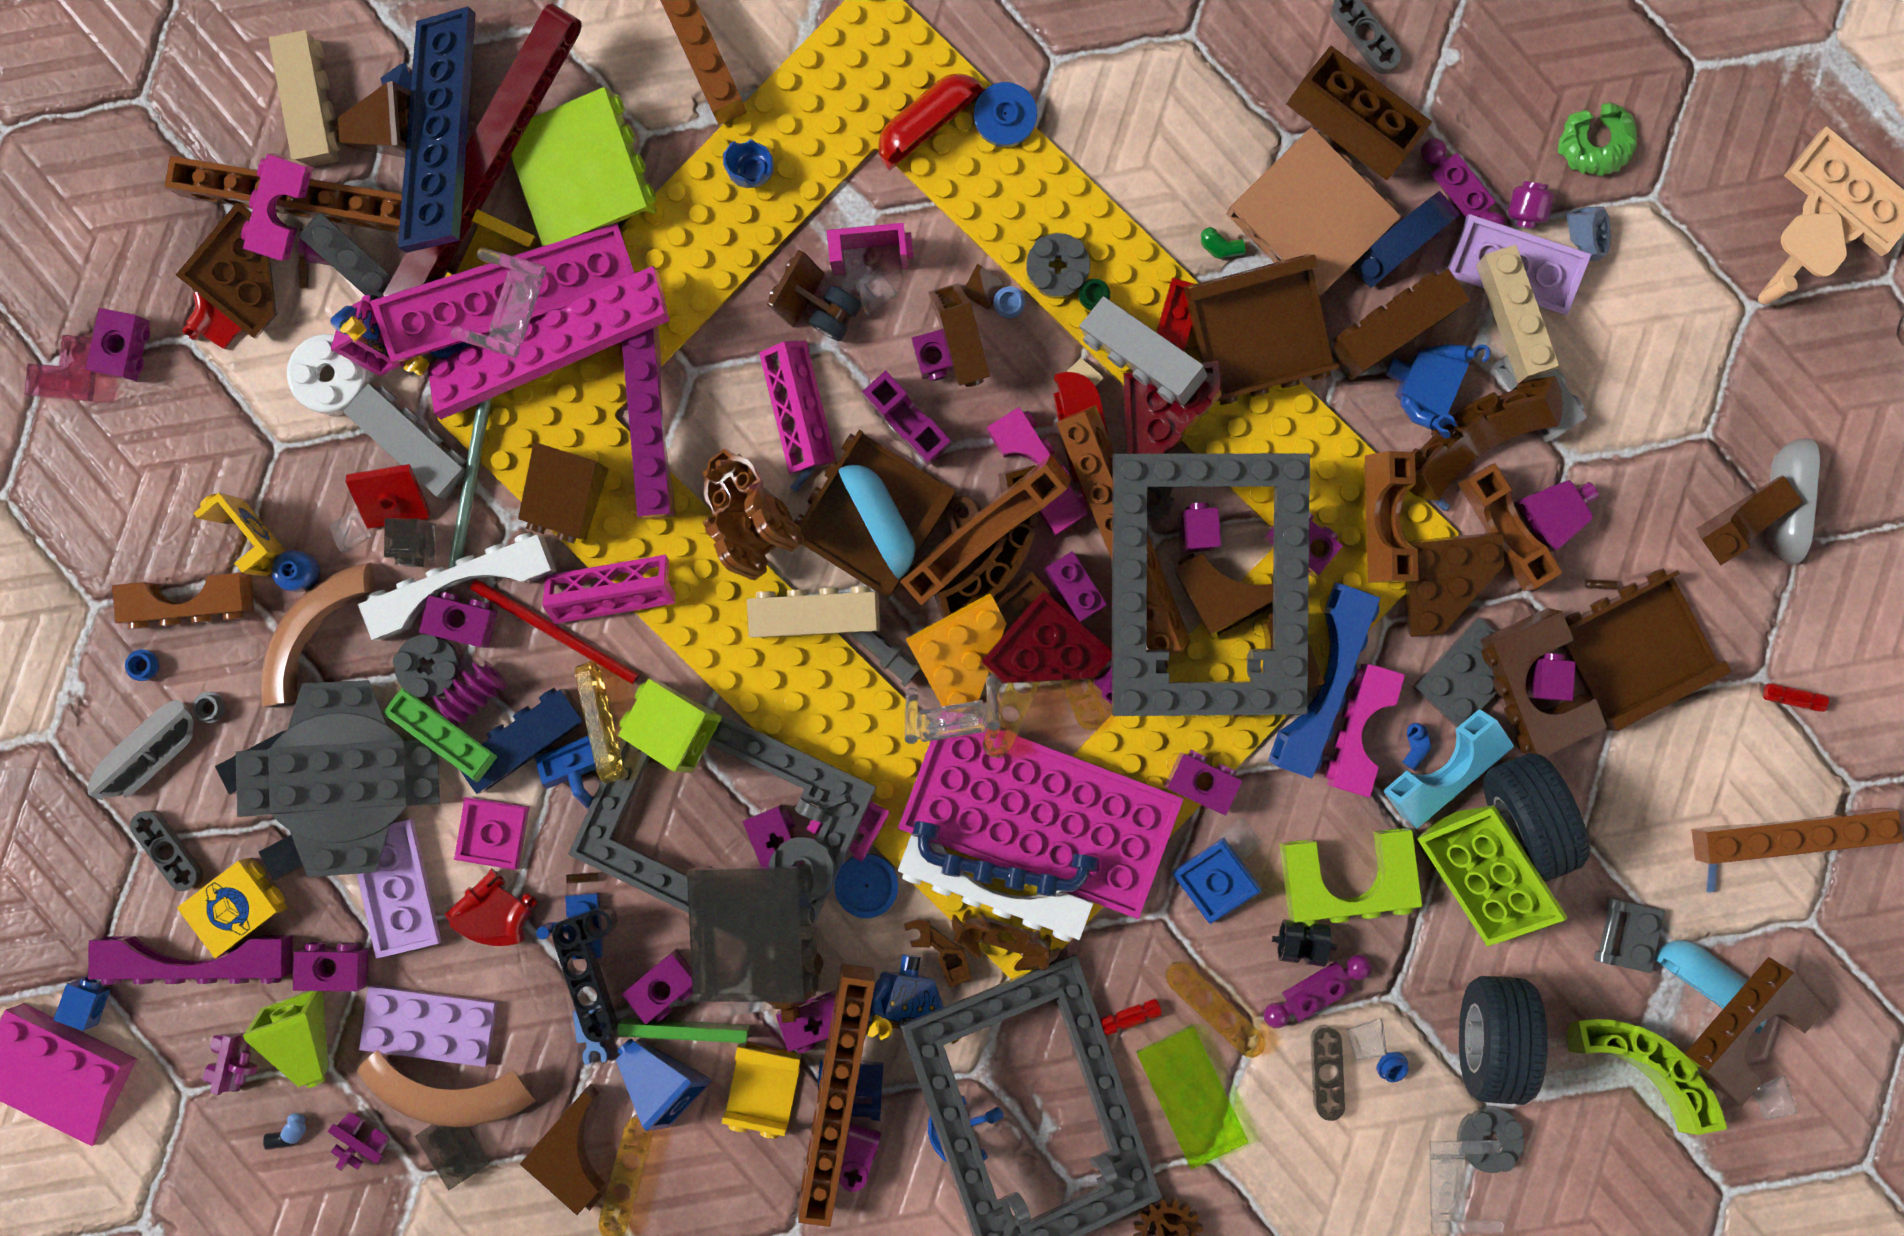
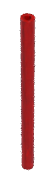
M477 578L472 582L470 590L633 685L637 681L639 673Z

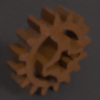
M1162 1196V1199L1159 1200V1205L1155 1206L1154 1203L1148 1205L1150 1209L1148 1212L1140 1209L1138 1213L1142 1221H1134L1133 1223L1134 1228L1140 1231L1133 1234V1236H1147L1148 1227L1152 1221L1155 1223L1153 1230L1148 1233L1149 1236H1167L1163 1233L1164 1230L1161 1224H1164L1166 1229L1168 1228L1169 1231L1173 1232V1236H1184L1188 1233V1230L1189 1236H1199L1197 1234L1204 1231L1201 1223H1195L1199 1219L1197 1212L1189 1213L1190 1205L1188 1202H1184L1179 1206L1178 1199L1173 1196L1170 1203H1166ZM1164 1213H1174L1177 1215L1173 1217L1164 1215Z

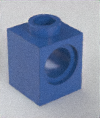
M82 977L79 980L67 983L53 1021L82 1031L97 1026L111 989L101 986V981L88 979V977Z

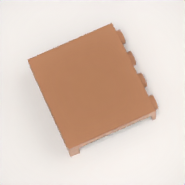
M1311 127L1230 206L1226 215L1274 263L1305 254H1315L1318 267L1313 268L1320 297L1401 216L1397 213L1396 205L1390 199H1383L1375 191L1376 187L1368 177L1360 176L1352 168L1353 163L1343 153L1338 154L1330 146L1331 142L1321 131L1316 132Z

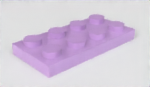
M1468 214L1448 266L1457 280L1484 288L1476 264L1485 254L1517 245L1538 306L1568 315L1592 254Z
M414 819L391 823L377 872L357 874L376 959L442 942Z
M372 984L368 986L359 1050L370 1052L379 1050L385 1054L486 1067L489 1064L497 1001Z

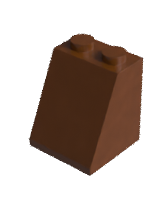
M534 442L518 519L527 522L526 529L544 534L546 529L558 532L557 539L575 544L576 538L586 541L609 469L597 461Z

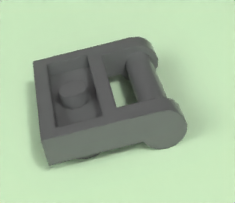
M1607 898L1605 907L1608 908L1600 948L1599 951H1595L1594 960L1652 973L1665 911ZM1621 911L1627 912L1618 955L1612 953Z

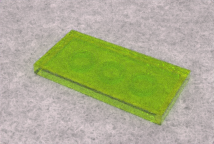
M1193 1024L1135 1051L1191 1170L1249 1143Z

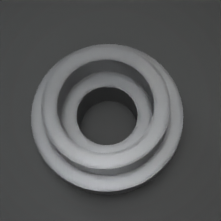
M204 692L196 697L192 709L194 716L200 722L215 723L224 716L226 704L219 694ZM209 702H212L215 707L212 713H209L206 709Z

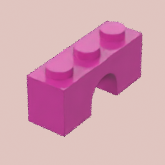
M276 153L267 154L266 159L262 158L257 169V176L261 177L258 190H253L249 201V208L253 209L250 221L244 223L241 233V239L245 240L243 249L280 261L290 259L298 228L289 226L278 218L276 203L283 195L305 198L314 166Z

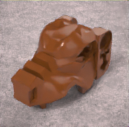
M723 449L708 461L707 470L703 471V476L706 477L704 481V498L711 507L714 517L703 521L706 534L716 542L713 545L717 556L726 569L748 579L757 580L767 572L766 565L768 561L765 555L776 548V546L789 552H794L804 544L799 525L794 523L787 506L763 487L762 477L755 465L745 457H742L740 453L736 455L727 449Z

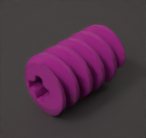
M485 660L484 666L476 662L472 663L475 670L474 674L466 670L462 672L466 680L464 683L457 679L452 680L456 688L455 691L444 687L443 691L446 699H442L437 695L433 697L439 711L457 727L459 726L458 722L466 723L468 721V714L475 715L478 713L477 705L486 706L488 703L487 697L495 698L497 696L496 688L504 690L507 687V683L500 673Z

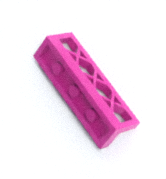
M783 341L759 352L789 474H795L811 467L830 465L833 460L836 461L807 341ZM778 354L780 361L778 372L774 369L771 357ZM782 385L786 387L788 393L786 402L782 400L780 394ZM790 415L794 418L796 425L794 432L790 431L788 426ZM797 446L802 449L805 461L799 464L795 454Z
M665 554L546 575L542 606L554 624L675 604V592L668 581L669 559ZM659 567L658 576L649 578L642 576L650 568ZM627 572L630 574L623 582H612L620 573ZM589 579H600L591 588L582 587ZM570 584L562 593L554 594L555 585Z

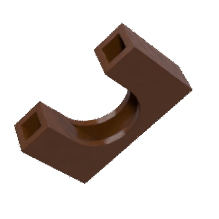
M1546 608L1480 639L1484 648L1481 651L1485 663L1492 668L1495 676L1493 679L1494 687L1498 694L1503 696L1506 704L1504 712L1508 721L1515 727L1518 735L1515 739L1521 752L1524 754H1539L1545 757L1607 728L1596 698L1580 694L1573 697V701H1565L1545 710H1538L1528 698L1526 677L1532 664L1540 656L1573 641L1562 611Z
M1768 957L1684 1055L1696 1065L1719 1091L1742 1107L1763 1083L1748 1067L1745 1060L1746 1046L1754 1030L1769 1017L1778 1015L1781 1019L1805 1034L1826 1009L1793 971Z

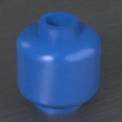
M297 550L285 551L278 555L271 568L275 583L282 589L292 592L309 590L318 582L320 576V566L317 560L309 553Z

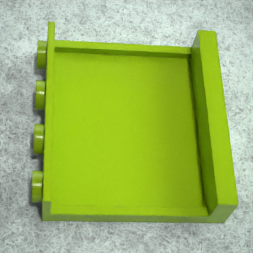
M605 87L534 116L511 154L542 246L615 224L644 211H648L651 214L657 213L653 203L657 201L652 186L646 183L643 174L646 172L645 163L640 154L635 152L633 143L636 142L635 135L630 125L625 124L622 115L625 112L624 104L618 94L612 93Z

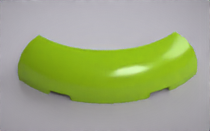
M1588 1019L1574 1021L1570 1024L1567 1032L1568 1052L1583 1054L1606 1053L1636 1067L1654 1083L1665 1098L1675 1119L1678 1132L1701 1135L1727 1130L1723 1112L1714 1092L1708 1089L1704 1080L1697 1072L1699 1069L1672 1043L1643 1027L1616 1020Z

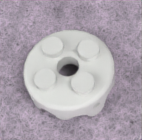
M334 334L313 336L303 341L290 357L287 366L289 388L293 396L308 409L329 416H342L344 409L368 383L370 384L373 381L374 373L332 351L331 346ZM331 365L335 371L334 377L329 382H323L320 378V372L323 367Z

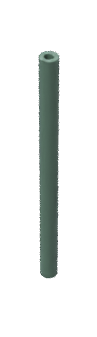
M492 398L477 404L449 557V569L457 566L456 560L463 558Z

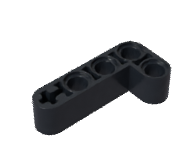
M599 906L569 916L557 923L552 931V940L583 1034L592 1042L604 1041L617 1026V1017L592 941L601 939L611 933L617 925L618 920L615 911L607 906ZM596 914L603 915L606 918V930H600L595 927L593 919ZM564 925H571L575 928L577 933L575 940H568L564 936ZM574 956H582L587 963L585 971L577 970L574 967ZM584 987H592L596 991V1001H588L584 997ZM599 1005L601 1006L599 1011L596 1012L594 1010L592 1013H589V1011L597 1008ZM597 1020L599 1023L605 1022L606 1027L603 1030L601 1027L595 1028L594 1022Z

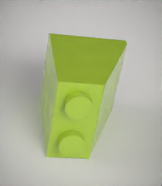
M648 678L647 682H643L637 689L635 694L637 701L632 710L627 711L622 717L619 725L622 729L618 736L674 772L693 773L723 716L664 683Z

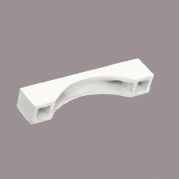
M528 532L514 538L516 542L506 547L503 544L491 546L485 549V555L474 558V555L466 556L456 560L457 566L445 570L444 567H438L426 572L427 577L419 581H415L414 578L397 583L396 590L388 593L385 590H379L367 595V601L358 604L371 640L382 641L410 630L420 613L425 609L428 595L439 596L440 591L444 592L459 583L484 577L511 578L520 582L530 583L546 575L556 573L557 569L545 538L540 535H533V532Z
M912 834L898 868V872L903 873L902 879L920 885L922 880L932 884L933 891L946 896H950L951 892L963 896L962 901L969 905L980 908L981 903L993 907L992 913L1006 919H1010L1011 915L1023 919V925L1039 931L1041 926L1054 930L1053 936L1070 942L1071 938L1080 940L1093 905L1091 901L1061 891L1056 892V897L1040 894L1030 896L1010 895L998 892L973 881L963 871H961L960 877L941 874L942 867L928 863L921 856L918 849V836ZM931 841V847L935 852L948 854L943 845Z

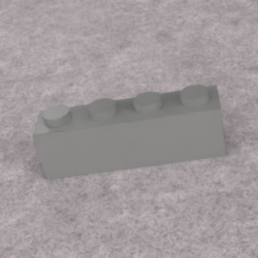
M1104 296L1079 326L1085 336L1083 341L1095 351H1099L1100 348L1109 354L1107 357L1113 364L1121 369L1124 366L1133 371L1132 375L1136 380L1145 386L1151 383L1159 389L1157 393L1171 404L1176 401L1184 407L1208 377L1204 365Z
M368 383L344 409L343 413L401 465L410 464L416 479L436 497L446 499L464 480L466 467L463 464L466 460L454 449L448 452L441 446L440 443L443 439L428 427L424 430L417 424L420 418L405 406L403 409H400L394 403L395 395L381 385L378 389Z

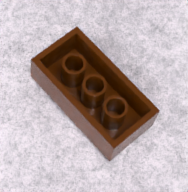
M1332 45L1305 76L1286 103L1298 115L1305 118L1322 133L1330 137L1387 181L1432 123L1430 119Z
M1449 268L1440 274L1435 269L1411 287L1413 292L1408 287L1385 304L1388 309H1385L1383 305L1379 306L1359 322L1361 327L1354 323L1333 339L1335 345L1331 348L1332 357L1339 364V368L1349 382L1470 301Z

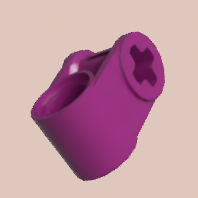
M850 1124L839 1178L840 1185L845 1190L856 1192L865 1186L872 1160L875 1159L881 1132ZM852 1167L858 1169V1175L855 1177V1180L849 1178L848 1172H851Z

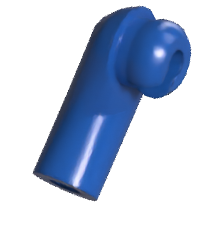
M1412 723L1407 728V737L1411 750L1402 761L1404 765L1413 771H1416L1431 750L1428 731L1420 723Z

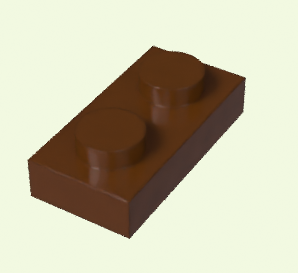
M1031 571L996 603L1006 622L1003 635L1041 591L1044 590L1049 596L1052 595Z

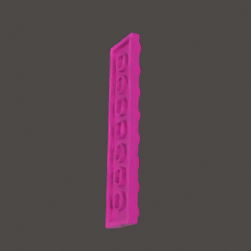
M616 223L372 300L370 303L390 361L396 364L546 315L551 310L562 309L580 297L635 273L618 224Z
M651 266L580 297L567 307L551 310L546 315L516 325L459 350L448 358H441L430 363L428 375L434 414L442 420L670 321L659 273L654 266Z

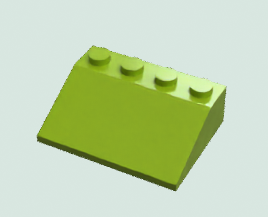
M1495 805L1457 811L1434 821L1417 838L1487 947L1567 919V915Z

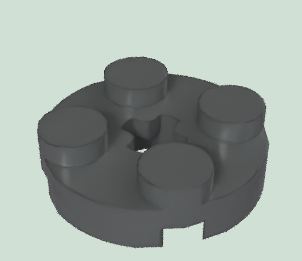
M1063 233L1049 234L1036 240L1034 246L1029 251L1026 262V273L1031 284L1044 296L1055 299L1069 297L1079 290L1087 280L1090 270L1089 256L1082 241ZM1055 258H1061V261L1067 265V268L1061 270V274H1056L1054 268L1049 267V263L1054 262Z
M418 635L407 640L394 656L395 676L401 687L413 696H440L444 694V687L451 689L454 686L452 680L458 678L460 657L456 648L448 640L431 635ZM424 658L427 661L433 659L435 663L431 667L433 671L431 674L426 671L422 672L420 669L422 666L421 661Z
M795 837L780 845L771 856L768 868L769 879L773 887L786 900L794 903H808L825 894L832 884L835 876L834 859L830 854L829 848L818 840L810 837ZM800 860L805 861L806 866L811 869V872L805 875V879H800L799 873L793 871L794 866L800 864Z
M1482 1106L1471 1115L1468 1113L1460 1122L1457 1131V1143L1466 1160L1476 1169L1487 1173L1507 1172L1514 1168L1515 1162L1520 1158L1524 1148L1522 1126L1511 1114L1496 1106ZM1491 1131H1495L1498 1141L1492 1147H1487L1483 1137L1484 1135L1490 1136Z

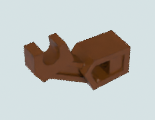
M917 918L904 923L906 931L912 928L920 931L919 938L910 940L911 947L931 948L932 946L940 952L938 961L949 988L972 980L964 947H959L931 926L930 920ZM945 953L958 954L962 963L948 968L946 957H944Z

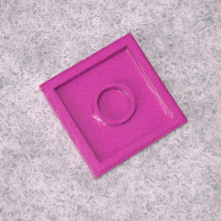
M465 797L454 860L518 870L529 806Z

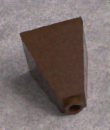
M394 81L386 82L338 117V125L335 127V135L339 143L353 149L405 158L411 90Z

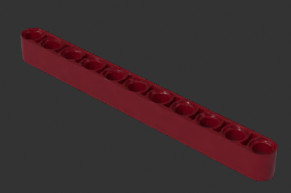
M553 3L548 4L543 9L466 146L460 241L406 253L382 297L442 279L473 224L472 219L476 210H481L575 44L582 28L580 19Z

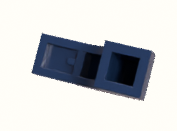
M1438 191L1375 242L1352 267L1366 284L1372 288L1460 214L1441 191Z

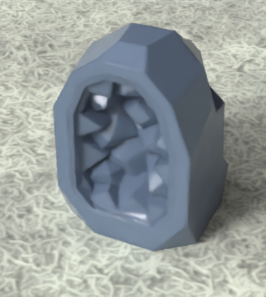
M1583 207L1568 212L1567 223L1570 240L1578 247V250L1592 254L1589 261H1598L1606 256L1610 249L1611 230L1610 218L1605 207Z

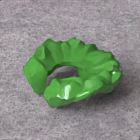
M1612 102L1604 103L1601 106L1599 118L1609 128L1611 133L1610 141L1604 147H1595L1588 141L1587 132L1590 120L1594 118L1589 111L1582 110L1581 112L1569 115L1568 120L1564 124L1565 130L1559 139L1558 153L1565 156L1571 170H1578L1583 174L1587 172L1591 175L1603 176L1604 174L1620 171L1621 166L1627 165L1628 161L1632 159L1633 152L1637 148V130L1633 116L1626 112L1623 106Z

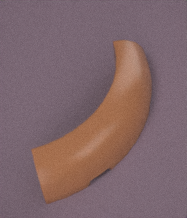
M372 563L356 565L325 578L307 590L285 613L274 631L264 658L261 674L262 707L295 703L297 701V675L300 664L298 660L305 643L311 639L314 632L322 624V620L331 612L354 600L376 592Z
M379 1050L369 1056L357 1069V1074L365 1085L392 1109L407 1117L437 1126H477L478 1124L507 1118L537 1101L521 1076L514 1070L497 1080L478 1087L448 1090L428 1087L412 1081L392 1063L386 1054Z

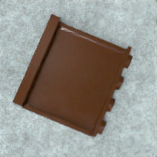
M1315 254L1297 256L1184 287L1201 363L1219 361L1222 396L1217 400L1220 405L1234 403L1239 400V395L1250 393L1251 397L1269 393V387L1281 385V388L1299 385V379L1311 376L1312 380L1331 376V370L1339 369V364L1333 362L1313 271V268L1318 267Z
M859 429L856 435L851 433L847 437L841 448L845 451L839 462L832 461L824 475L828 478L822 489L819 487L814 489L807 501L811 506L805 515L800 513L794 523L799 525L803 534V546L865 585L870 586L871 589L887 599H890L901 579L896 578L881 555L842 481L839 469L848 465H861L871 469L882 479L914 539L916 551L913 561L946 511L948 504L956 495V490L947 484L944 485L872 440Z
M1664 568L1658 569L1646 575L1648 581L1637 586L1636 582L1631 583L1618 590L1619 596L1611 600L1605 597L1590 604L1589 606L1592 610L1582 615L1578 611L1565 617L1573 641L1563 645L1570 660L1575 662V670L1588 695L1596 698L1607 730L1619 731L1731 673L1726 661H1717L1674 579L1675 576L1680 574L1678 570L1665 571Z

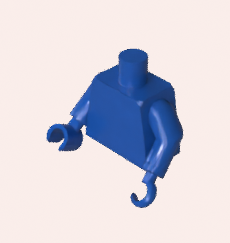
M1451 344L1427 347L1415 353L1408 364L1392 358L1385 375L1401 381L1395 396L1400 400V406L1411 422L1431 430L1437 429L1440 435L1447 439L1451 434L1448 430L1443 429V427L1447 424L1457 427L1454 418L1448 415L1469 366L1467 362L1471 361L1472 358H1477L1479 352L1485 349L1486 354L1482 361L1486 362L1491 356L1490 348L1484 344L1476 346L1474 350L1471 346Z

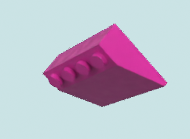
M25 1003L6 1009L0 1019V1102L90 1146H94L137 1058L76 1028L53 1021L54 1017Z

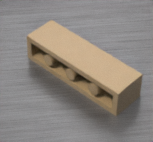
M306 30L268 37L291 159L314 167L339 162L338 151L341 150V143L337 140L333 130L332 120H335V111L332 103L327 98L326 90L330 88L327 74L321 67L320 59L324 58V53L320 41L316 40Z
M1517 245L1485 254L1476 264L1517 383L1551 373L1559 366Z
M870 586L851 587V593L839 594L838 588L819 589V595H807V590H788V596L775 597V591L756 592V598L747 599L748 633L751 638L881 631L879 593L870 592Z

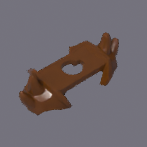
M970 909L964 913L962 922L957 915L952 916V928L955 933L954 942L963 945L974 958H981L979 943L982 942L1019 953L1022 958L1014 966V970L1018 972L1033 968L1046 971L1049 964L1059 956V947L1050 950L1052 940L1049 934H1046L1042 940L1041 932L1038 930L1036 932L1025 930L988 918L984 913H979L977 918H972V911ZM1001 931L1009 932L1017 940L1004 941L997 936V933Z

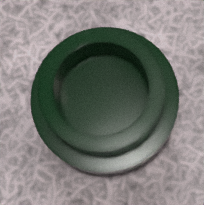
M1089 279L1080 287L1079 301L1084 308L1092 311L1103 296L1110 300V289L1100 279Z

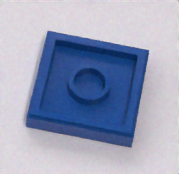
M1225 837L1207 847L1172 872L1173 876L1209 924L1262 891L1261 885Z

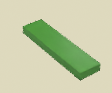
M403 688L400 689L382 712L477 783L498 757Z
M623 1018L618 1024V1035L620 1037L745 1043L750 1037V1025L660 1020L656 1022L654 1019L645 1024L642 1019Z

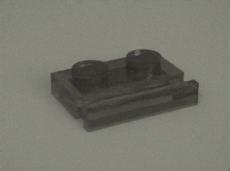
M431 1124L415 1135V1138L448 1191L490 1164V1160L469 1127H446Z

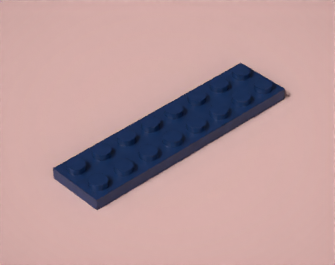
M468 6L416 21L398 248L405 253L460 241L476 13Z

